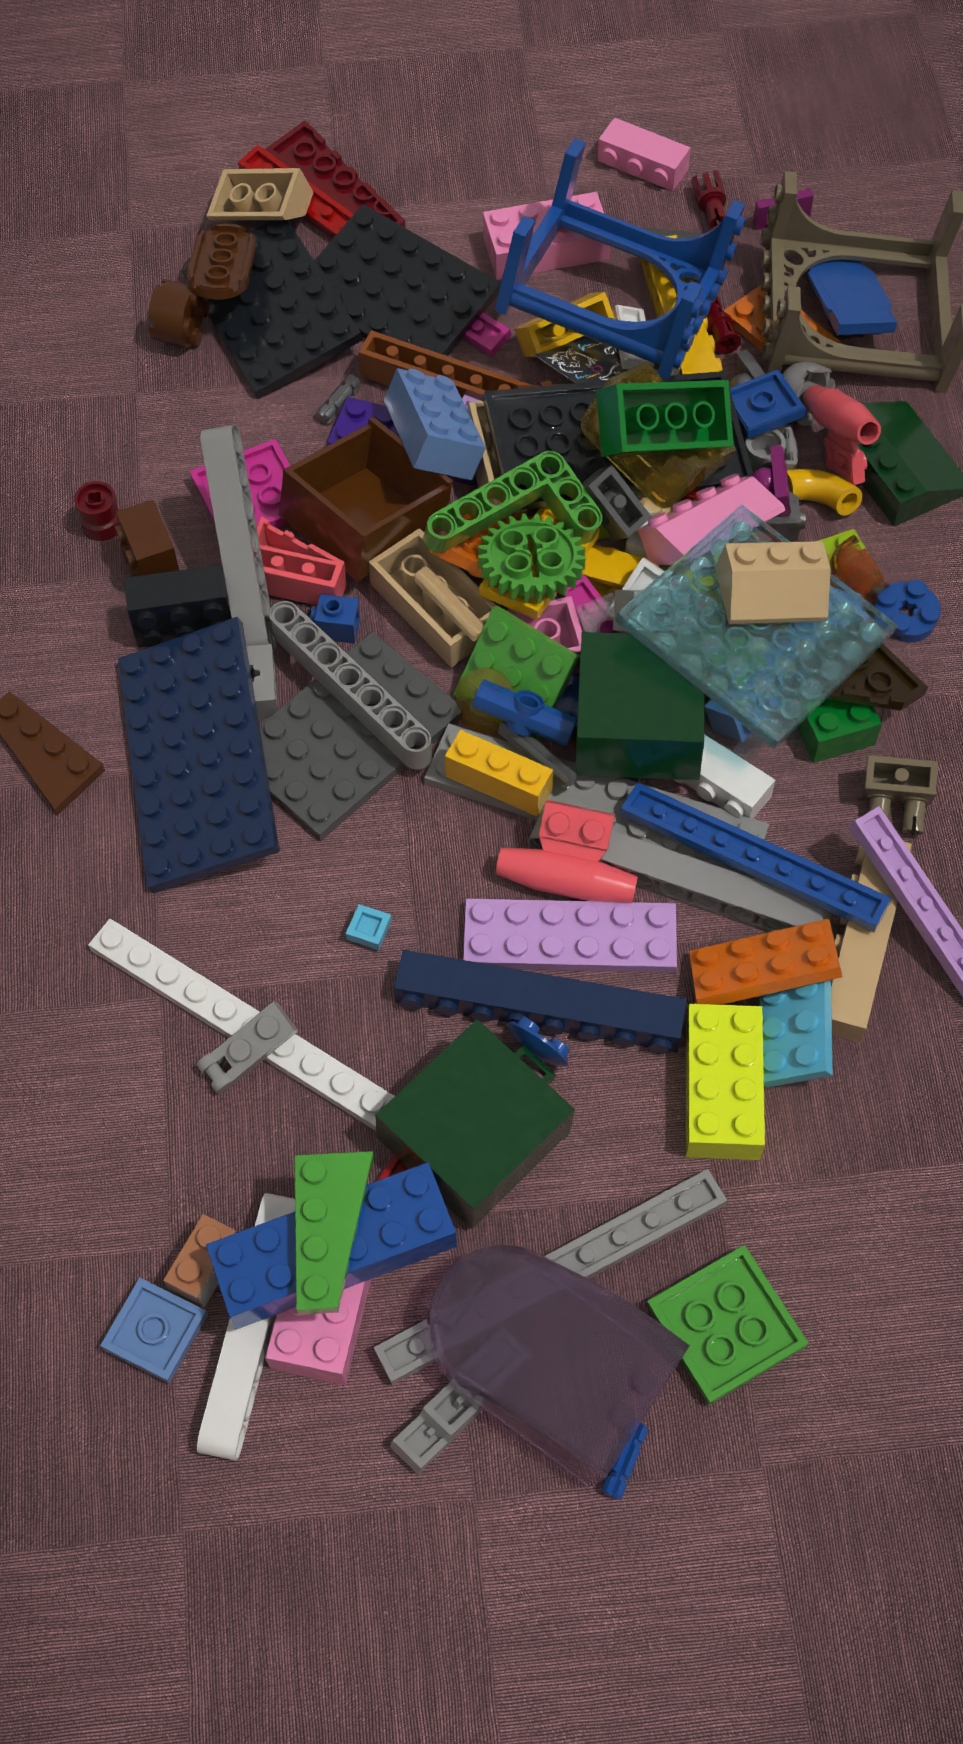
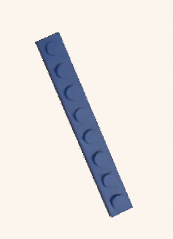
M636 783L621 807V816L872 932L876 931L890 905L891 897L641 783Z

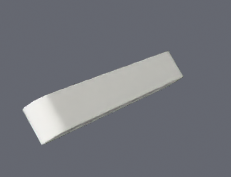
M265 1193L260 1204L255 1226L295 1212V1199ZM276 1315L235 1330L231 1319L229 1320L199 1431L197 1453L234 1461L238 1460Z

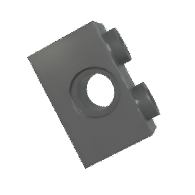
M613 465L598 469L582 483L602 513V526L614 541L629 538L652 517Z

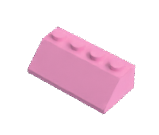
M733 474L721 479V485L716 488L712 486L696 493L697 498L694 500L687 499L672 505L673 511L667 514L662 512L653 515L648 520V524L637 531L647 558L653 564H689L786 511L785 507L753 476L739 477V474Z

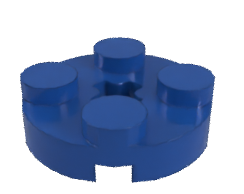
M915 579L910 582H896L880 590L873 616L877 627L883 634L888 637L892 634L896 637H901L900 641L911 643L921 641L931 635L939 621L941 608L937 597L932 591L927 589L926 584L921 580ZM902 608H909L913 610L912 616H908L906 612L900 613V610Z

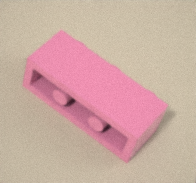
M614 118L598 140L597 161L673 191L689 169L691 147Z

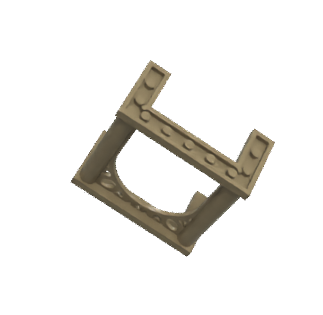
M784 171L781 183H776L773 197L775 204L774 206H769L768 227L762 229L760 246L765 247L761 256V269H765L761 281V291H765L766 295L763 297L761 312L766 314L762 326V337H766L767 342L764 343L762 359L767 361V373L777 369L781 371L782 366H791L795 363L809 361L837 372L934 382L935 392L947 393L963 358V305L960 306L952 324L947 256L963 220V191L951 190L932 240L844 231L826 227L811 219L802 210L796 198L797 172ZM784 255H794L802 264L794 265L787 261ZM831 260H855L926 268L932 355L853 347L826 338L814 330L801 315L800 287H796L798 280L813 266ZM787 271L791 272L792 276H786Z

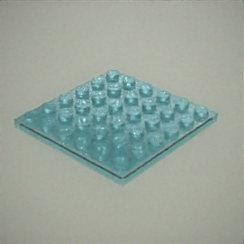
M741 505L617 613L615 621L770 747L775 749L895 632L898 625L831 573L829 610L826 621L728 624L715 571L725 543L790 542L748 508Z

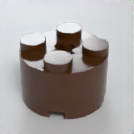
M162 279L163 286L157 285L155 287L149 305L148 318L154 319V328L148 327L150 337L153 340L179 346L191 347L193 345L198 347L202 340V321L209 314V300L194 294L189 289L188 284Z

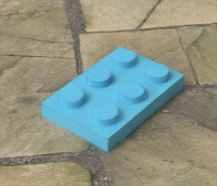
M831 980L760 996L763 1017L764 1086L769 1088L833 1076Z

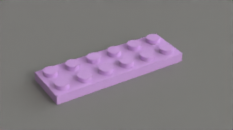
M466 899L463 960L528 970L676 973V903Z

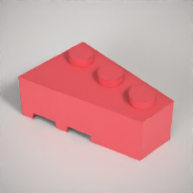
M261 516L257 532L268 595L318 606L320 594L343 597L347 586L344 561L313 544L306 545L295 539L293 533L287 530L283 532L270 525L269 520Z

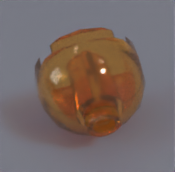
M853 534L843 541L830 557V568L833 575L830 577V584L860 593L863 600H869L890 586L884 581V575L865 548L862 550L859 544L855 545L859 542V539Z

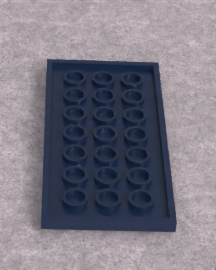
M234 617L118 658L147 888L152 893H156L280 852L244 628L241 620L238 617Z

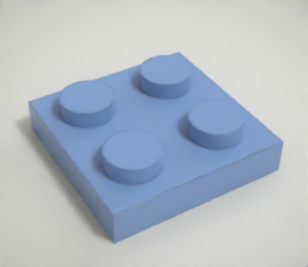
M139 1277L100 1347L117 1358L170 1384L206 1320L208 1313L206 1310Z

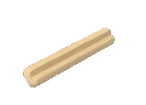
M423 567L417 571L414 576L415 582L472 641L477 642L484 624L428 567Z

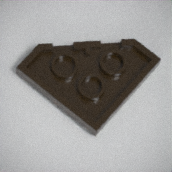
M859 620L786 664L783 672L806 696L899 711L923 697L928 689V686Z

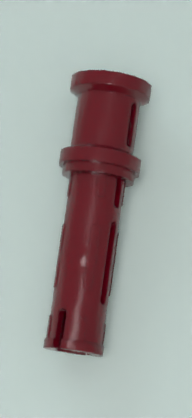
M717 296L714 303L712 302L707 315V331L714 337L715 350L720 354H729L740 346L741 338L732 327L733 319L724 312Z

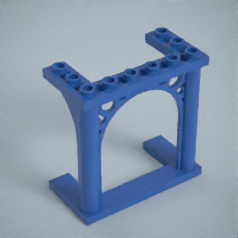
M574 138L564 155L552 206L533 234L536 220L523 216L513 231L495 311L507 315L511 307L657 364L659 365L657 375L669 379L674 368L680 369L686 352H689L695 335L697 336L701 328L703 319H706L712 302L714 303L720 286L724 284L729 269L724 267L726 260L731 262L737 244L733 242L734 236H740L746 218L741 216L745 204L733 200L724 219L710 231L696 237L670 238L642 229L571 201L586 142ZM563 227L654 264L673 284L676 292V304L668 313L653 320L639 322L621 321L599 315L528 287L525 284L560 228ZM689 277L698 282L690 281V283L680 280V278Z

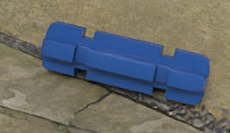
M630 1420L627 1423L623 1433L625 1439L620 1441L610 1466L609 1472L611 1474L606 1476L602 1486V1493L612 1499L620 1500L624 1494L627 1485L625 1480H629L641 1450L639 1445H643L648 1432V1427L634 1420Z

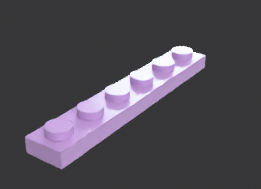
M878 806L849 824L848 827L963 997V929L883 810Z

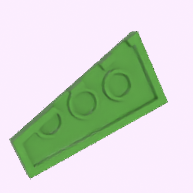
M373 1151L295 1155L296 1310L298 1315L339 1312L350 1264V1255L358 1230V1221L362 1203L364 1204L370 1169H372L374 1160Z

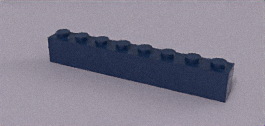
M409 950L402 951L394 985L395 1002L408 1009L418 1010L423 1007L434 1009L446 1016H454L456 1014L468 1015L474 1020L478 1019L480 1022H490L492 1020L506 1023L511 1021L517 1022L523 1016L549 1034L570 1033L578 1035L579 1038L587 1041L604 1039L613 1041L621 1047L638 1045L649 1047L653 1052L661 1054L678 1053L687 999Z

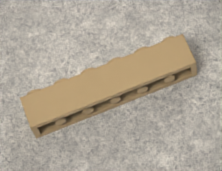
M904 842L910 851L912 844ZM860 845L855 864L860 865L861 868L859 875L852 873L851 880L891 897V901L875 932L840 917L839 924L846 926L843 935L836 934L835 945L843 977L831 980L832 1035L861 1043L867 1028L898 902Z

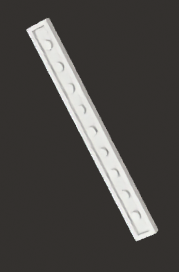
M112 919L106 922L88 944L93 953L228 1038L260 1013L255 1008ZM296 1034L264 1059L267 1063L375 1131V1115L395 1097Z

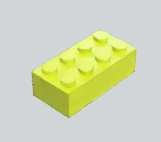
M689 1004L686 1017V1157L760 1160L765 1147L762 1006Z

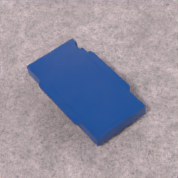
M831 260L817 264L805 272L837 335H879L881 333L895 332L897 321L890 310L892 304L874 272L867 269L865 264L861 265V261Z

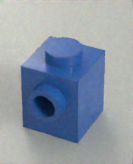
M320 594L318 606L312 607L310 619L333 641L355 644L361 618L359 598Z

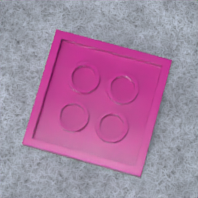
M273 439L244 450V457L256 526H258L262 516L270 521V525L277 528L288 524L279 516L283 470L289 467L290 464L277 440ZM204 465L189 472L191 480L215 525Z

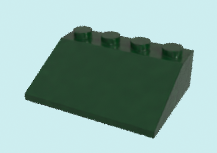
M907 401L862 403L880 423L881 434L872 444L858 443L859 449L863 451L867 459V469L864 470L865 482L861 484L894 527L963 497V472Z

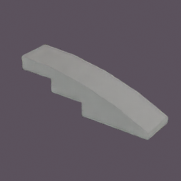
M503 1328L451 1377L449 1384L422 1408L420 1415L392 1440L390 1448L419 1475L496 1397L528 1362L532 1354Z

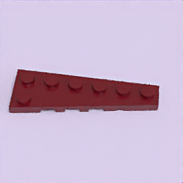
M304 120L265 149L288 167L300 168L306 180L353 214L364 204L406 228L405 220L368 183L362 182L358 177V172L352 166L348 167L342 161V156L336 150L332 151L326 145V140L307 121Z

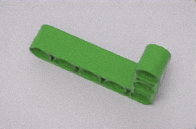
M546 451L433 513L427 521L423 542L432 552H445L542 497L559 522H564V530L573 528L574 537H581V544H587L594 539L601 525L602 513L564 458L555 451ZM542 469H549L554 474H547ZM515 484H523L528 489H519ZM560 495H568L572 498V501L564 500ZM490 498L496 499V500H498L501 504H500V505H494V504L490 503V502L488 501V499H490ZM461 514H469L474 520H466L461 517ZM579 521H586L591 527H584ZM441 529L445 531L447 535L439 536L435 534L433 530Z

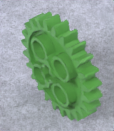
M524 513L520 521H517L513 516H509V524L499 520L497 521V529L489 527L488 536H482L481 545L478 546V569H482V579L489 578L488 586L490 588L499 585V595L507 591L511 592V600H514L518 595H522L524 603L529 601L530 596H535L537 602L541 603L542 596L547 595L553 601L555 600L556 591L565 596L567 594V587L575 588L576 580L582 579V573L585 570V547L581 546V537H574L573 528L564 530L563 521L556 525L552 524L551 516L545 521H540L539 514H535L533 520H529ZM527 538H529V539L531 540V545H532V561H533V564L536 566V568H535V575H536L537 578L533 577V575H532V570H531V562H532V561H531V553H530V551L528 550V539H527Z

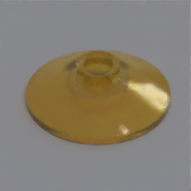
M478 668L470 671L461 679L456 690V704L461 711V719L470 729L481 734L498 733L499 724L503 720L472 708L475 695L483 679L511 691H514L510 681L499 671L491 668Z

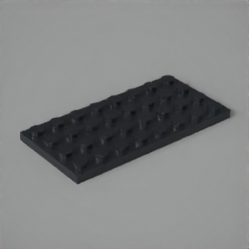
M725 371L671 375L669 379L659 376L485 391L482 398L500 476L543 452L555 451L564 458L581 484L598 469L613 465L636 497L643 498L694 493L712 486L716 488L721 485L720 480L729 475L739 474V477H750L753 471L730 387L733 447L708 452L602 457L596 396L597 389L620 383L727 380ZM542 469L547 474H554L549 469ZM515 484L519 489H528L523 484ZM560 495L564 500L572 501L570 496ZM541 497L522 509L548 506Z

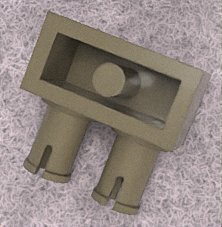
M868 755L865 765L862 799L870 800L869 812L880 806L889 819L891 802H902L905 805L901 832L910 835L914 821L913 835L924 834L925 806L931 805L936 795L938 761Z

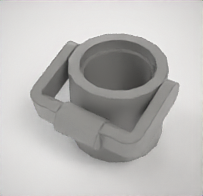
M782 425L749 439L746 437L745 445L753 473L762 467L772 469L770 446L781 445L784 449V454H786L788 459L786 460L787 470L795 468L798 462V449L793 430L790 426Z

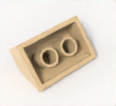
M300 168L223 169L206 217L208 220H289L302 217L307 213L313 190Z
M823 541L725 543L715 571L728 624L820 622L827 620L831 568Z

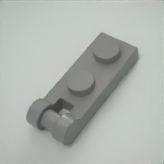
M272 1002L213 1052L201 1058L196 1066L202 1074L207 1073L212 1080V1088L217 1094H221L296 1034L298 1029L277 1002ZM225 1059L232 1066L226 1073L219 1066Z

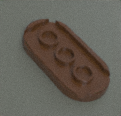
M228 223L211 226V231L206 233L205 229L199 232L196 236L187 270L189 289L200 297L214 300L229 299L243 293L249 284L256 253L255 236L252 233L248 234L246 228L240 225Z

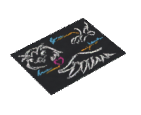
M589 337L535 354V356L575 383L659 377L657 375L659 365L654 364L651 373L623 369L619 349Z

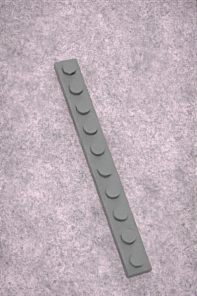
M706 1169L373 1347L374 1352L391 1385H394L724 1207L728 1200L710 1171Z

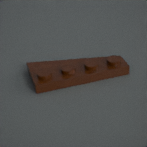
M10 691L0 699V737L7 747L11 749L22 768L29 774L35 786L44 795L58 816L105 771L104 766Z

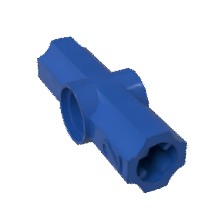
M485 679L482 680L472 704V708L505 721L507 728L515 734L528 736L534 733L565 747L569 742L578 719L545 705L543 698L532 691L520 690L516 693Z

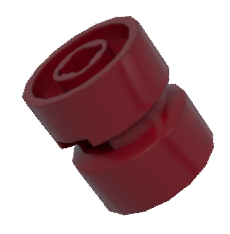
M92 481L78 488L74 496V503L84 534L89 539L95 541L113 539L117 535L114 526L120 525L117 511L120 510L113 488L101 481Z

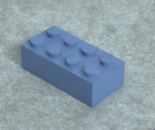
M397 368L384 402L413 468L472 480L486 447L454 382L442 375L433 377L425 375L416 369L403 370Z

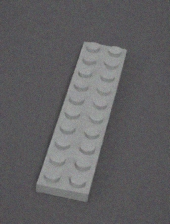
M448 723L424 777L425 785L537 820L538 816H534L446 777L445 754L460 730L526 757L507 741ZM561 759L576 772V763ZM577 775L574 785L564 789L553 780L552 792L547 800L615 814L613 831L752 878L751 875L621 816V807L637 782L622 777ZM647 786L765 840L769 823L742 816L739 819L727 810Z

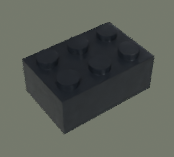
M222 564L124 578L127 612L138 648L152 647L232 618Z

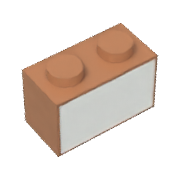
M202 1214L163 1280L168 1291L204 1309L218 1285L206 1244L237 1233L236 1230Z

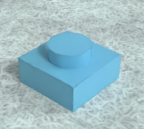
M358 904L346 931V940L380 950L392 922L391 914Z

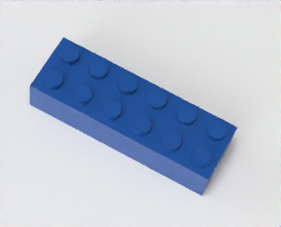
M429 1162L367 1185L344 1289L457 1247L456 1231ZM295 1212L206 1244L229 1317L235 1330L296 1307Z

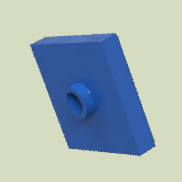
M778 369L730 388L740 427L748 439L806 416V408Z

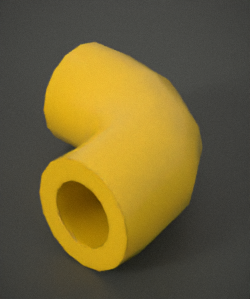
M814 469L787 470L789 491L798 496L799 501L805 500L827 505L841 516L852 514L862 501L861 490L838 475Z

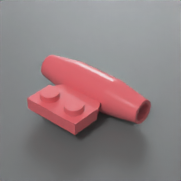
M820 385L810 386L804 392L803 404L814 419L828 429L827 436L824 437L827 467L853 485L865 482L864 470L867 469V459L863 451L859 449L858 443L865 445L874 443L881 434L880 423L865 405L844 392Z
M546 800L539 832L543 849L501 847L496 866V875L533 890L584 901L632 903L638 879L636 875L599 861L608 850L615 814Z

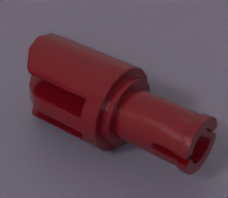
M713 170L716 187H712L709 173H702L705 189L703 192H701L697 175L691 179L699 209L707 213L711 229L717 226V220L720 223L725 217L723 207L727 198L718 170Z

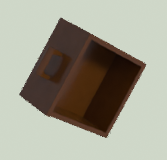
M371 417L367 425L283 470L279 516L313 545L344 561L345 572L356 581H359L370 574V560L420 528L425 532L429 517L448 506L453 480L444 474L413 468L401 438L375 417ZM434 529V530H433V532H434L435 534H437V533L443 531V530H441V529Z

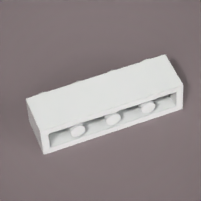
M705 734L700 780L673 779L678 783H685L694 789L702 799L714 802L739 819L742 816L754 819L772 797L775 784L774 778Z

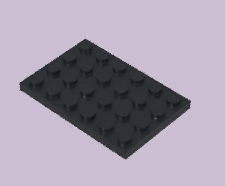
M364 204L360 206L314 260L361 332L362 337L367 338L372 330L449 356L463 339L465 333L472 328L471 326L479 319V316L496 299L501 286L500 281Z
M271 220L248 233H252L255 236L256 253L249 284L243 293L229 299H207L210 302L209 319L258 399L363 341L361 332L288 220ZM188 268L182 271L186 280Z

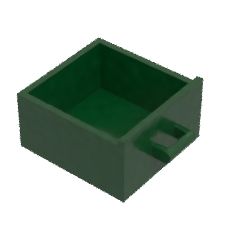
M581 632L576 751L577 775L700 780L704 749L705 636Z
M476 1019L375 1115L376 1138L408 1169L429 1162L444 1203L468 1227L473 1229L562 1139L569 1135L575 1109L549 1086L556 1075L525 1046H522L515 1053L512 1052L487 1027ZM525 1059L532 1067H534L543 1076V1078L539 1077L522 1060Z

